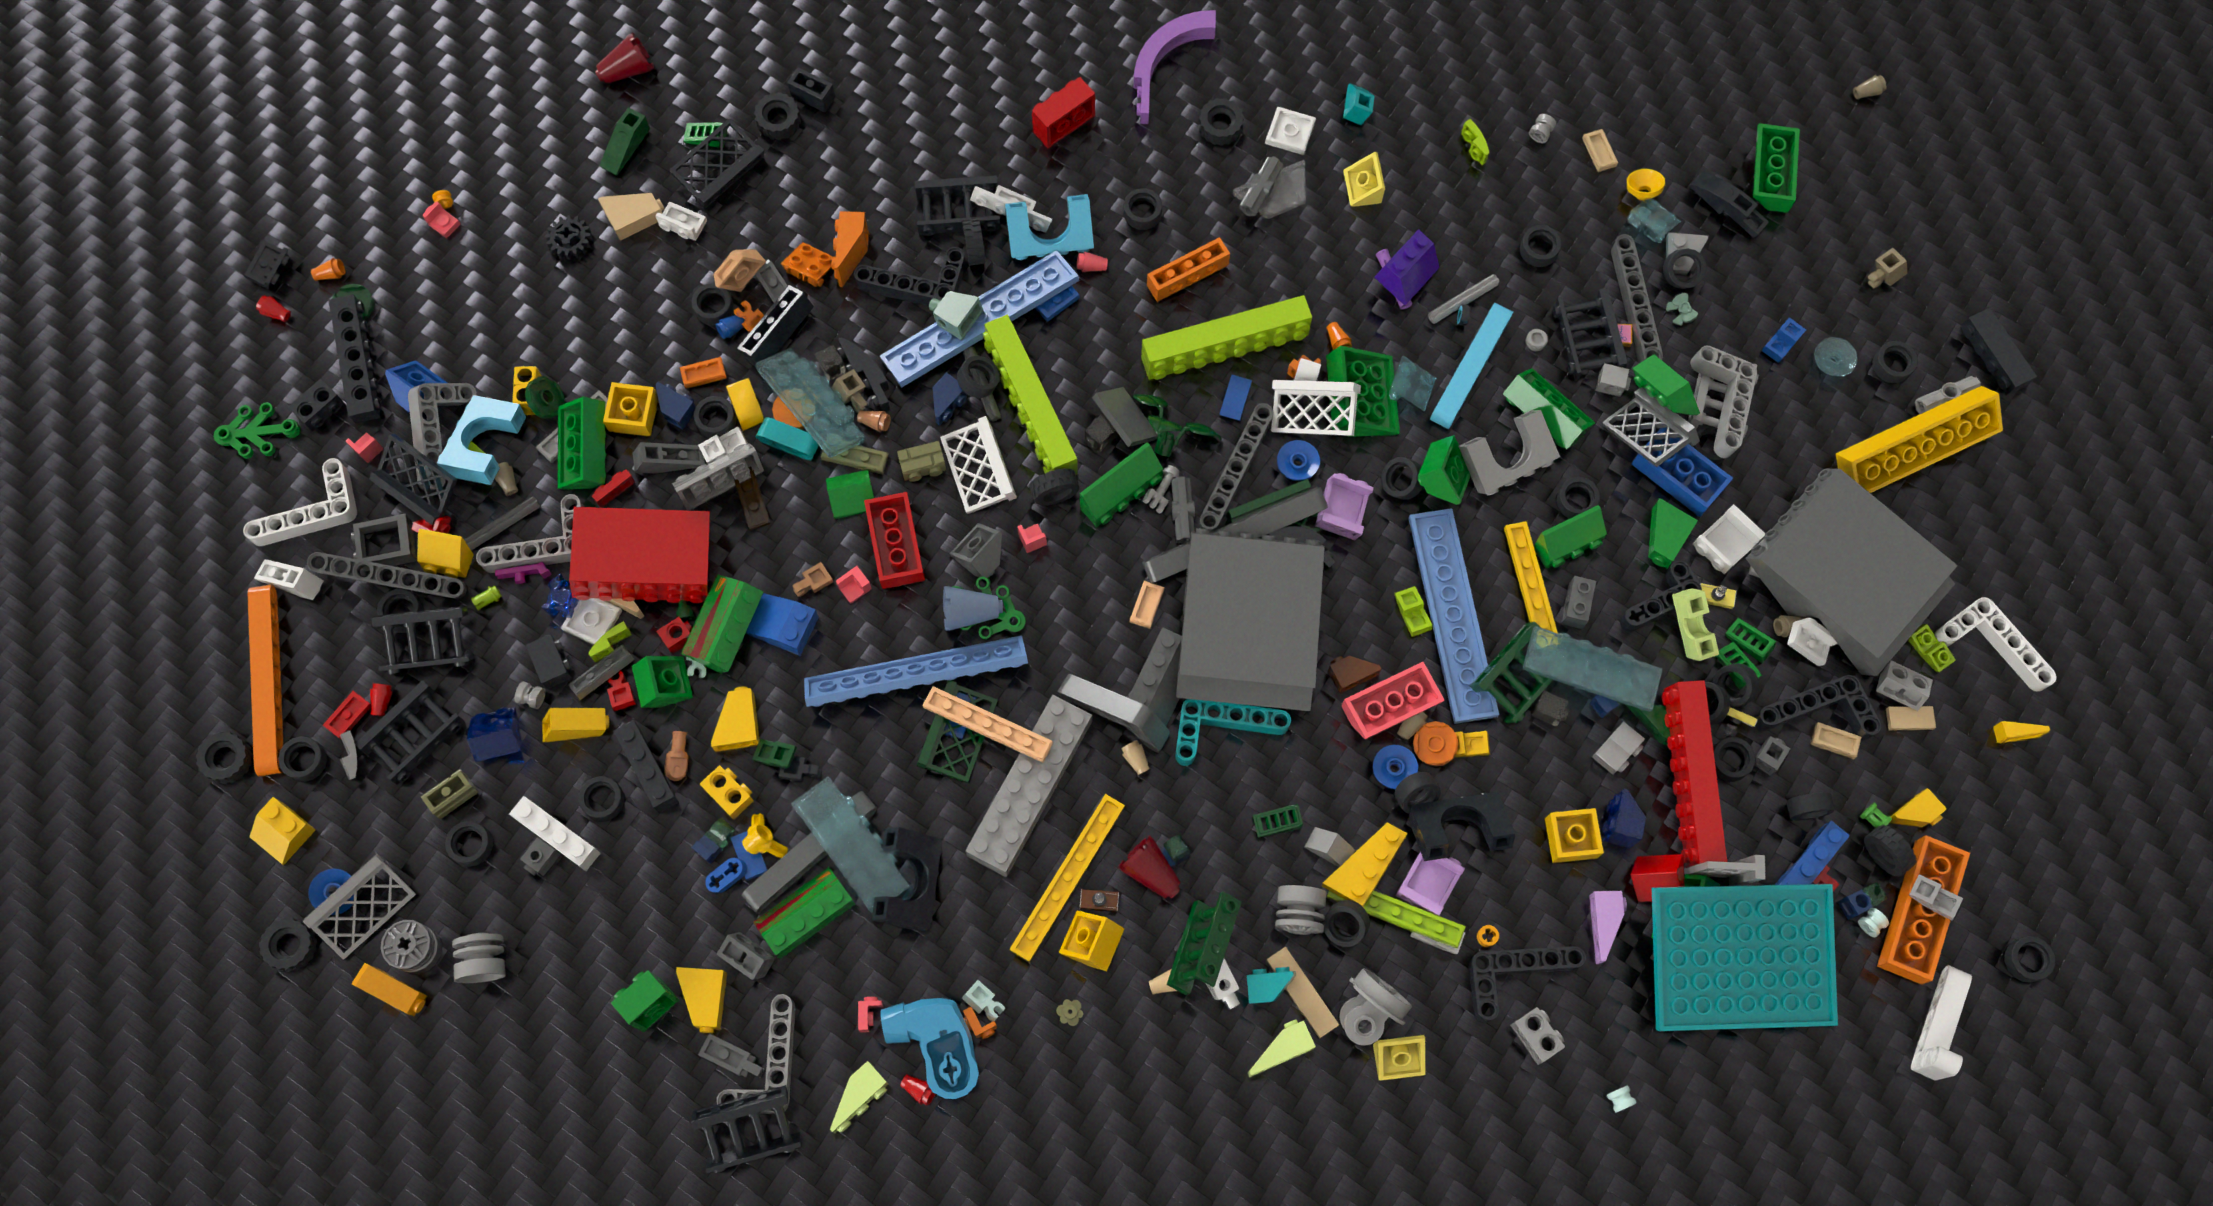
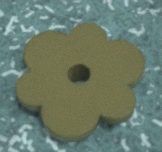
M1066 999L1063 1005L1058 1006L1056 1010L1060 1016L1061 1023L1066 1024L1068 1022L1070 1026L1077 1025L1079 1018L1083 1017V1011L1080 1010L1081 1003L1078 1000L1071 1002Z

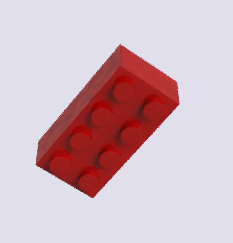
M907 492L864 500L882 589L925 581Z

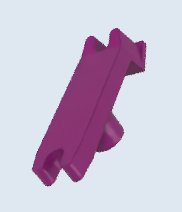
M543 562L495 570V576L498 579L515 577L516 584L525 583V575L540 573L544 579L552 575Z

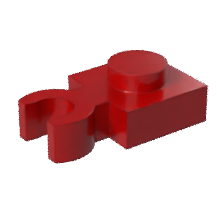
M620 670L617 680H613L612 677L608 679L612 688L607 689L614 712L636 704L629 682H626V677Z

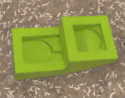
M1414 586L1395 593L1397 604L1411 636L1413 637L1432 630L1433 625L1424 610V602L1416 587Z
M624 621L607 631L593 645L589 655L595 663L614 651L613 644L632 635Z

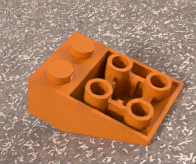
M840 211L839 219L835 220V232H838L837 238L833 240V249L836 251V257H832V269H834V278L838 279L840 287L845 285L868 251L869 230L865 212Z

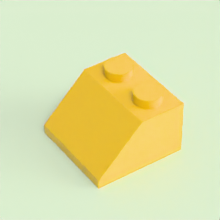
M419 529L417 561L423 568V571L431 574L442 573L452 578H466L474 554L463 537Z
M272 797L256 815L250 838L282 865H285L316 829L286 804Z
M1077 910L1059 953L1090 967L1107 971L1125 928L1106 917Z

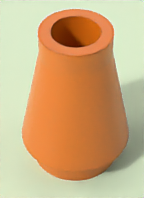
M334 258L311 269V275L315 281L341 278L346 273L343 262L340 259Z
M1332 322L1327 326L1326 329L1329 333L1333 350L1340 345L1352 347L1351 338L1337 322Z

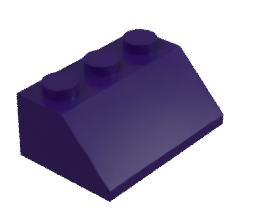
M1418 229L1374 278L1402 304L1406 305L1440 268L1434 243Z

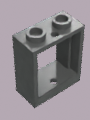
M406 514L353 524L354 532L351 533V539L356 547V552L353 553L354 559L389 566L417 561L414 532L411 530L413 525L411 519ZM398 527L401 551L371 557L366 556L364 534ZM368 566L362 567L364 571H370Z

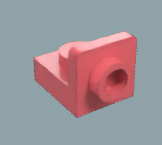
M437 201L429 206L423 214L428 225L446 239L460 225L459 220L445 211Z
M864 997V1001H858L859 1032H870V1026H874V1012H870V1009L883 1008V1002L878 1001V997Z

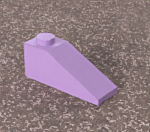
M1594 891L1589 895L1596 964L1606 961L1624 916V911L1627 909L1626 898L1622 896V891Z

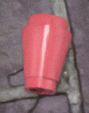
M1085 251L1084 253H1078V270L1082 272L1106 271L1107 258Z

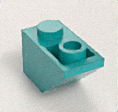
M1349 83L1343 118L1362 125L1373 112L1375 96L1368 90Z
M1289 967L1275 968L1276 973H1267L1266 969L1252 970L1253 975H1247L1249 1004L1276 1001L1296 977V971H1290Z

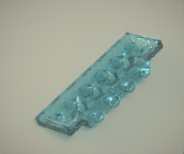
M789 348L756 363V370L829 458L864 442V434L853 422L854 411L852 407L844 405L840 393L833 391L829 387L828 379L818 374L817 367L813 361L808 362L805 357L800 359L792 348Z
M1537 626L1532 630L1522 668L1523 670L1647 712L1653 710L1662 668L1635 660L1631 655H1620L1614 653L1610 648H1599L1593 646L1587 640H1576L1571 638L1569 634L1555 633Z
M829 776L791 803L872 914L875 897H897L910 887L894 865L897 862L893 854L882 852V839L876 832L873 835L867 828L870 825L863 814L857 815L854 811L856 807L854 801L849 795L844 797Z

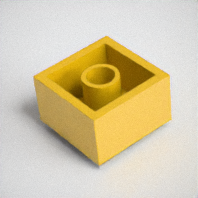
M611 382L603 419L608 431L651 436L658 404V395L654 387Z
M1596 808L1553 812L1545 818L1552 863L1597 859L1604 853Z

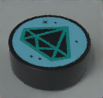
M1461 304L1457 315V325L1466 326L1470 317L1469 305Z

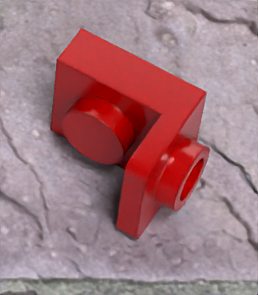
M448 516L438 518L434 525H431L424 519L414 521L411 530L418 533L419 529L448 534L451 518Z

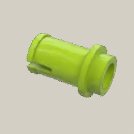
M488 586L486 591L472 597L471 600L476 605V608L480 610L493 601L498 602L502 595L496 586Z

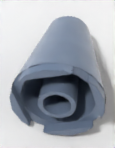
M944 586L943 612L946 617L944 619L945 631L998 618L999 613H1003L1002 600H998L996 595Z

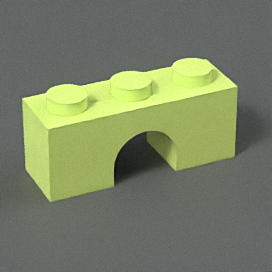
M1691 588L1673 594L1672 597L1686 657L1701 661L1719 655L1715 634L1707 630L1703 621V614L1709 613L1705 591Z

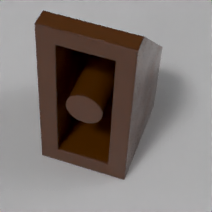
M1340 656L1332 660L1328 669V673L1340 694L1378 676L1381 672L1380 665L1352 656L1345 658Z

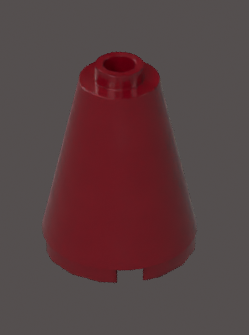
M634 33L629 34L596 65L597 70L595 73L601 82L611 83L654 69L653 62L649 64L647 58L650 57L638 37L634 39Z
M1150 835L1147 839H1143L1128 854L1126 862L1122 860L1118 866L1122 872L1163 898L1168 896L1173 898L1181 889L1179 887L1180 880Z

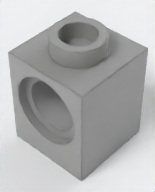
M1604 363L1599 372L1595 391L1620 397L1624 390H1628L1631 378L1628 377L1629 369Z

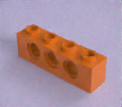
M1219 237L1147 274V287L1158 302L1228 266L1230 252Z

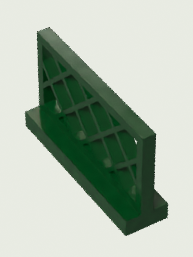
M1308 479L1230 509L1226 516L1229 522L1234 523L1310 490L1311 485ZM1318 513L1313 514L1311 516L1317 518ZM1308 517L1304 518L1302 524L1298 522L1292 523L1298 527L1308 528L1315 532L1324 530L1319 527L1310 528L1305 526Z
M948 680L944 689L945 692L953 696H957L958 691L967 694L971 701L970 703L975 706V703L982 700L991 703L988 712H994L997 699L956 684L957 682ZM935 714L916 766L923 769L927 768L968 783L985 736L979 733L973 735L971 730L966 728L970 737L958 741L954 730L962 725L959 724L952 727L947 718ZM947 723L949 729L944 731ZM951 731L955 744L944 748L940 739L942 735ZM972 740L975 750L973 753L965 756L960 744ZM938 745H939L940 748H941V750H939V751L936 752V750H937V748H938ZM957 746L962 758L951 762L946 751ZM943 753L948 764L942 767L933 765L934 756ZM970 757H972V759H971V761H970V764H969V762H968L967 759L970 758ZM964 760L968 768L966 775L957 774L953 765Z

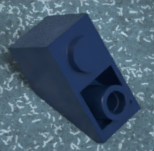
M947 372L933 386L935 419L939 426L944 421L947 422L953 415L955 408L962 406L967 399V394L960 388L958 381Z
M657 382L656 390L664 419L683 430L694 415L696 406L693 398L687 394L681 395L677 393L676 389L669 384L663 385Z

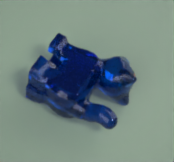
M561 573L548 583L551 591L547 597V602L542 605V608L549 615L557 616L559 611L563 612L564 617L572 618L574 608L579 600L572 598L571 589H567L570 582L565 580Z

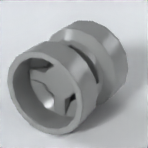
M1540 114L1535 121L1536 125H1533L1530 129L1529 135L1533 140L1545 143L1550 137V132L1554 130L1556 121L1548 114Z
M523 681L517 687L514 699L516 703H526L531 708L538 709L544 701L546 691L545 688L539 686L532 687L530 683Z

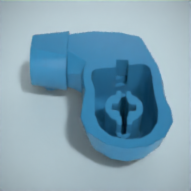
M942 998L921 999L905 1005L903 1002L881 1009L882 1029L887 1044L911 1042V1039L920 1042L921 1052L926 1063L927 1084L933 1093L945 1099H957L967 1095L976 1086L979 1072L972 1036L955 1001Z

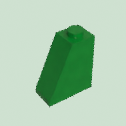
M1659 498L1652 508L1648 557L1656 565L1668 568L1698 520Z

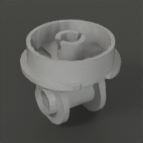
M1365 968L1360 971L1356 978H1350L1349 981L1354 984L1353 987L1359 994L1357 997L1351 998L1344 1003L1339 1017L1342 1027L1352 1042L1359 1045H1370L1376 1042L1383 1034L1384 1023L1388 1017L1399 1024H1405L1403 1018L1412 1008V1005L1391 985Z

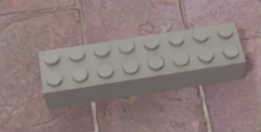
M1052 695L1032 731L1053 741V745L1044 763L1023 753L1019 754L965 851L967 857L1005 877L1008 876L1092 723V714Z

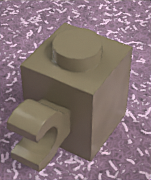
M1894 248L1890 249L1875 260L1876 271L1868 276L1870 280L1868 284L1875 289L1884 280L1891 286L1907 274V261Z
M854 369L836 379L832 390L843 405L851 401L857 413L860 410H864L865 406H867V402L861 396L866 386Z

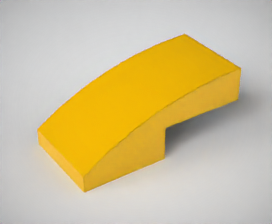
M1487 731L1472 733L1455 732L1459 743L1455 757L1490 755Z

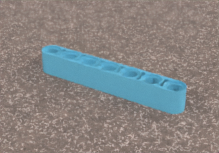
M1497 303L1493 304L1430 418L1431 421L1447 429L1451 427L1506 328L1513 311Z

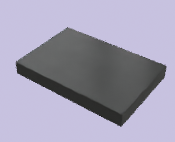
M1124 387L1098 392L1092 397L1128 447L1157 439L1158 434Z

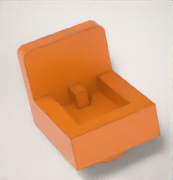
M972 1007L963 1010L965 1014L963 1019L969 1030H973L976 1038L982 1037V1039H986L995 1034L994 1029L998 1028L995 1021L981 1027Z

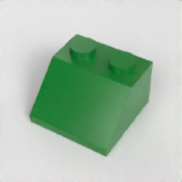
M645 656L632 666L641 708L663 707L693 698L683 656Z

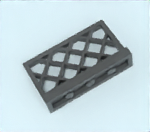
M1642 388L1634 392L1635 398L1602 422L1606 429L1656 467L1687 444L1694 446L1700 442L1695 426L1677 413L1669 410L1666 406L1663 408L1655 397L1651 398ZM1636 406L1640 408L1639 413H1629ZM1643 418H1653V423H1642ZM1630 419H1638V424L1627 425V422ZM1618 420H1623V425H1612ZM1656 428H1667V432L1656 433ZM1642 429H1652L1651 434L1640 435ZM1637 430L1636 435H1625L1626 431ZM1670 438L1681 439L1677 443L1669 444ZM1665 439V444L1654 445V440ZM1650 440L1648 446H1639V441ZM1664 450L1663 454L1655 458L1652 456L1653 451Z

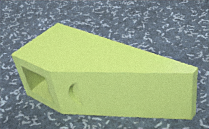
M869 1061L849 1078L830 1128L833 1133L845 1131L851 1125L850 1119L856 1114L858 1116L862 1115L869 1108L867 1104L873 1098L878 1100L886 1093L887 1089L885 1087L888 1083Z

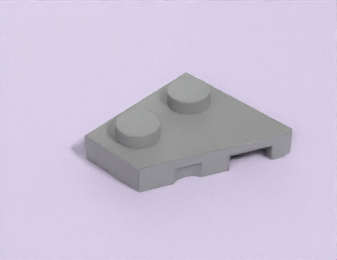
M1668 232L1666 236V258L1675 250L1686 248L1694 249L1700 253L1708 236ZM1687 256L1678 258L1674 263V274L1687 275L1694 260Z

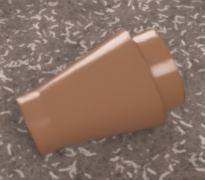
M860 410L857 421L881 432L888 430L891 417L885 411Z

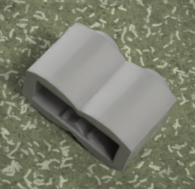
M1623 721L1592 757L1611 774H1614L1617 770L1621 773L1629 765L1627 759L1632 754L1635 757L1643 749L1644 746L1641 743L1644 741V738Z

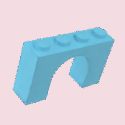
M1088 195L1067 197L1069 213L1067 229L1059 237L1048 240L1037 237L1030 230L1026 201L1005 204L1011 257L1023 260L1033 255H1036V257H1046L1056 250L1061 255H1065L1069 251L1077 250V252L1082 253L1094 248Z
M473 395L470 402L466 405L461 419L457 422L452 436L449 437L444 451L439 455L437 464L455 478L491 485L500 469L493 455L468 450L469 444L474 437L487 430H501L518 434L526 418L520 404Z

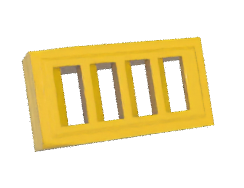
M2002 721L1993 727L1997 742L2000 744L2039 738L2050 731L2049 726Z

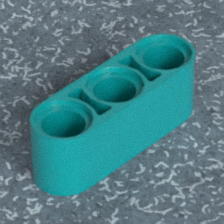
M769 417L764 418L756 434V438L762 443L805 460H812L821 442L818 437Z

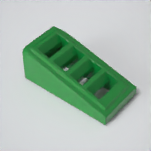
M687 123L683 142L699 145L708 137L706 136L707 132L711 134L723 123ZM727 128L723 131V137L727 136ZM691 130H695L694 137H690ZM711 141L708 146L720 147L721 141Z
M1737 618L1725 633L1726 637L1761 663L1766 660L1776 645L1775 640L1740 618ZM1740 627L1744 629L1739 636L1735 635ZM1749 633L1750 637L1746 641L1743 640V638ZM1755 639H1757L1758 642L1754 646L1751 645V643ZM1762 645L1766 646L1763 651L1759 650Z
M1734 642L1718 650L1719 655H1716L1723 667L1730 665V661L1737 658L1739 661L1736 663L1750 667L1758 679L1762 676ZM1732 650L1734 654L1726 658L1724 654ZM1737 672L1729 673V676L1739 690L1746 687V681L1743 676Z

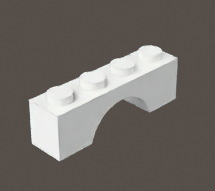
M525 796L509 813L518 822L585 871L588 870L600 855V852Z

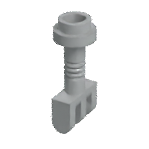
M1172 465L1164 468L1163 474L1165 477L1156 491L1149 489L1143 498V502L1147 504L1153 498L1149 506L1153 509L1159 503L1156 512L1160 514L1168 503V500L1163 495L1172 479L1179 477L1180 471Z

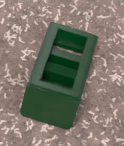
M1298 804L1253 815L1258 838L1294 831L1303 827ZM1289 813L1293 814L1295 823L1291 824ZM1279 815L1284 816V826L1281 825ZM1270 817H1274L1276 828L1272 827ZM1261 819L1266 820L1268 830H1263Z

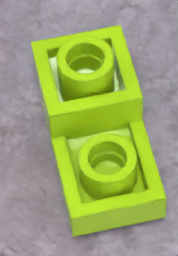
M1469 119L1464 123L1461 134L1465 141L1471 143L1469 153L1472 158L1484 165L1489 155L1488 145L1480 129Z
M1928 624L1919 626L1908 639L1920 656L1936 672L1942 671L1955 661L1945 642L1937 640Z

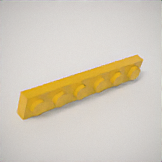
M1527 521L1505 525L1504 530L1530 623L1536 622L1540 626L1539 631L1536 633V638L1546 648L1559 646L1560 639Z

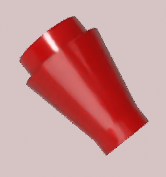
M264 295L257 302L256 310L261 315L283 322L288 321L291 316V311L287 310L271 296L267 297Z
M373 684L372 689H370L371 715L385 716L393 694L391 685Z
M908 1074L900 1084V1087L905 1089L920 1105H929L936 1095L930 1089L927 1081Z

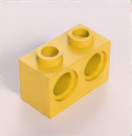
M719 765L700 785L734 820L753 802V799L750 797L752 791L744 783L739 785L735 781L737 776L729 768L724 770ZM719 779H726L723 787H716V782ZM734 795H741V800L738 803H731V798Z

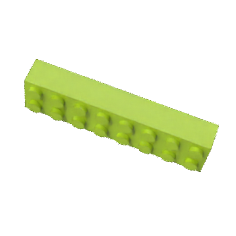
M1305 296L1295 297L1143 339L1141 358L1148 379H1162L1168 374H1180L1187 369L1194 367L1202 368L1212 362L1220 363L1233 356L1241 357L1248 352H1259L1273 345L1281 346L1287 341L1294 339L1296 341L1302 340L1309 334L1312 315Z
M1008 314L985 323V332L983 333L984 346L988 354L992 353V362L997 366L998 371L1000 370L1002 375L1000 378L1004 388L1009 389V398L1013 407L1017 406L1019 412L1017 414L1021 424H1026L1027 437L1036 446L1034 450L1038 460H1043L1045 465L1043 467L1044 472L1047 473L1056 469L1066 468L1074 470L1075 475H1078L1077 457Z

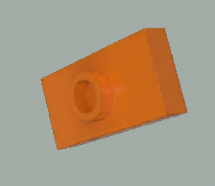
M721 357L680 367L685 389L727 378Z

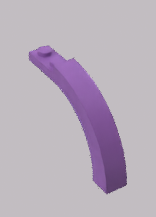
M1216 10L1193 12L1175 18L1159 28L1147 40L1140 51L1134 70L1133 88L1137 89V98H1141V103H1137V116H1141L1140 124H1148L1150 81L1157 64L1168 52L1181 44L1200 39H1214Z

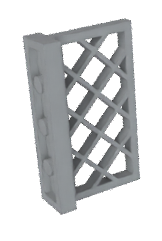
M376 854L304 918L303 922L309 928H312L344 960L414 897L416 893ZM382 868L390 875L389 884H375V875ZM372 878V884H366ZM392 878H393L398 884H392ZM361 887H372L371 900H357V891ZM375 887L389 888L388 900H374ZM392 888H403L408 893L402 901H391ZM354 894V900H348ZM342 904H354L353 917H339V907ZM371 904L370 917H356V905ZM374 904H388V913L384 917H373ZM391 904H397V905L391 910ZM334 911H336V917H329ZM324 920H335V933H324L318 926ZM338 920H353L352 933H338ZM356 920H370V929L366 933H355ZM373 920H379V921L373 926ZM338 937H352V945L345 952L337 946Z
M1753 855L1734 862L1707 861L1685 868L1684 874L1729 878V886H1741L1765 879V855Z

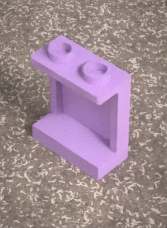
M1333 474L1327 480L1323 494L1328 508L1318 513L1315 526L1356 540L1363 533L1364 526H1361L1368 497L1374 488L1364 481L1349 479L1345 474Z
M1420 852L1395 896L1412 906L1439 916L1465 868L1461 866L1458 860L1449 857V859L1424 861Z

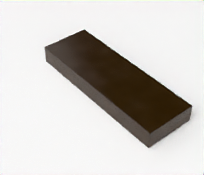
M750 466L748 468L751 478L739 483L738 479L734 478V482L749 530L751 531L771 523L754 470Z

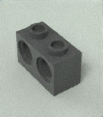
M1578 576L1573 577L1568 586L1561 620L1562 625L1583 629L1587 624L1596 585L1595 580Z
M740 932L727 935L716 954L752 980L765 977L776 958Z

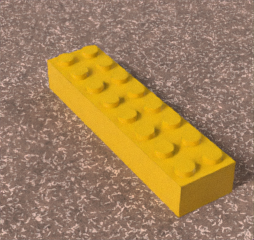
M1980 386L1836 453L1838 469L1844 471L1869 493H1872L2002 432L1999 393Z

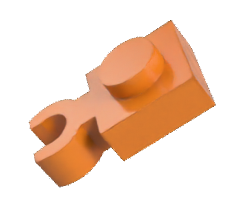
M743 301L741 305L745 308V311L742 312L739 308H736L734 313L736 316L745 319L742 325L750 333L764 315L759 309L753 312L750 303Z

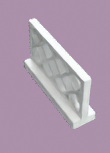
M1273 380L1272 389H1275L1271 432L1354 436L1357 394H1360L1361 385L1354 382ZM1281 395H1288L1292 400L1285 408L1280 404ZM1304 395L1312 400L1305 409L1298 403ZM1324 396H1328L1332 403L1324 410L1318 402ZM1344 397H1351L1350 406L1344 411L1338 402ZM1296 405L1301 413L1292 419L1287 411ZM1316 405L1322 413L1312 420L1307 412ZM1336 406L1342 414L1333 421L1327 413ZM1285 415L1290 423L1285 428H1278L1279 419ZM1305 415L1310 424L1306 428L1300 429L1296 422ZM1325 416L1331 424L1326 429L1321 430L1316 423ZM1344 417L1349 421L1348 431H1341L1336 425Z
M986 416L979 418L977 423L940 437L967 514L1006 499L1010 501L1017 498L991 423ZM978 429L980 435L976 443L968 440L969 433ZM954 438L961 440L956 450L949 448L947 441ZM965 442L974 446L969 456L960 452ZM978 448L986 451L983 461L973 458ZM958 455L967 459L963 469L956 467L954 464ZM971 461L980 464L976 475L967 471ZM984 467H988L993 471L989 480L980 477ZM965 474L974 478L969 488L961 484ZM978 480L987 483L983 493L973 490ZM992 485L999 488L1001 495L992 498L987 496V493ZM971 493L980 496L978 504L969 507L968 499Z

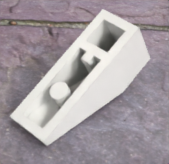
M266 559L254 577L258 581L274 585L276 588L311 600L319 593L323 583L322 579L304 568Z

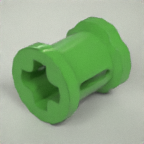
M1875 802L1860 815L1862 819L1869 821L1875 829L1881 825L1886 826L1892 820L1890 816H1886L1877 808Z

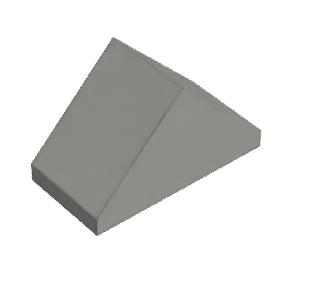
M1315 827L1304 846L1306 849L1338 867L1348 860L1355 851L1339 834Z

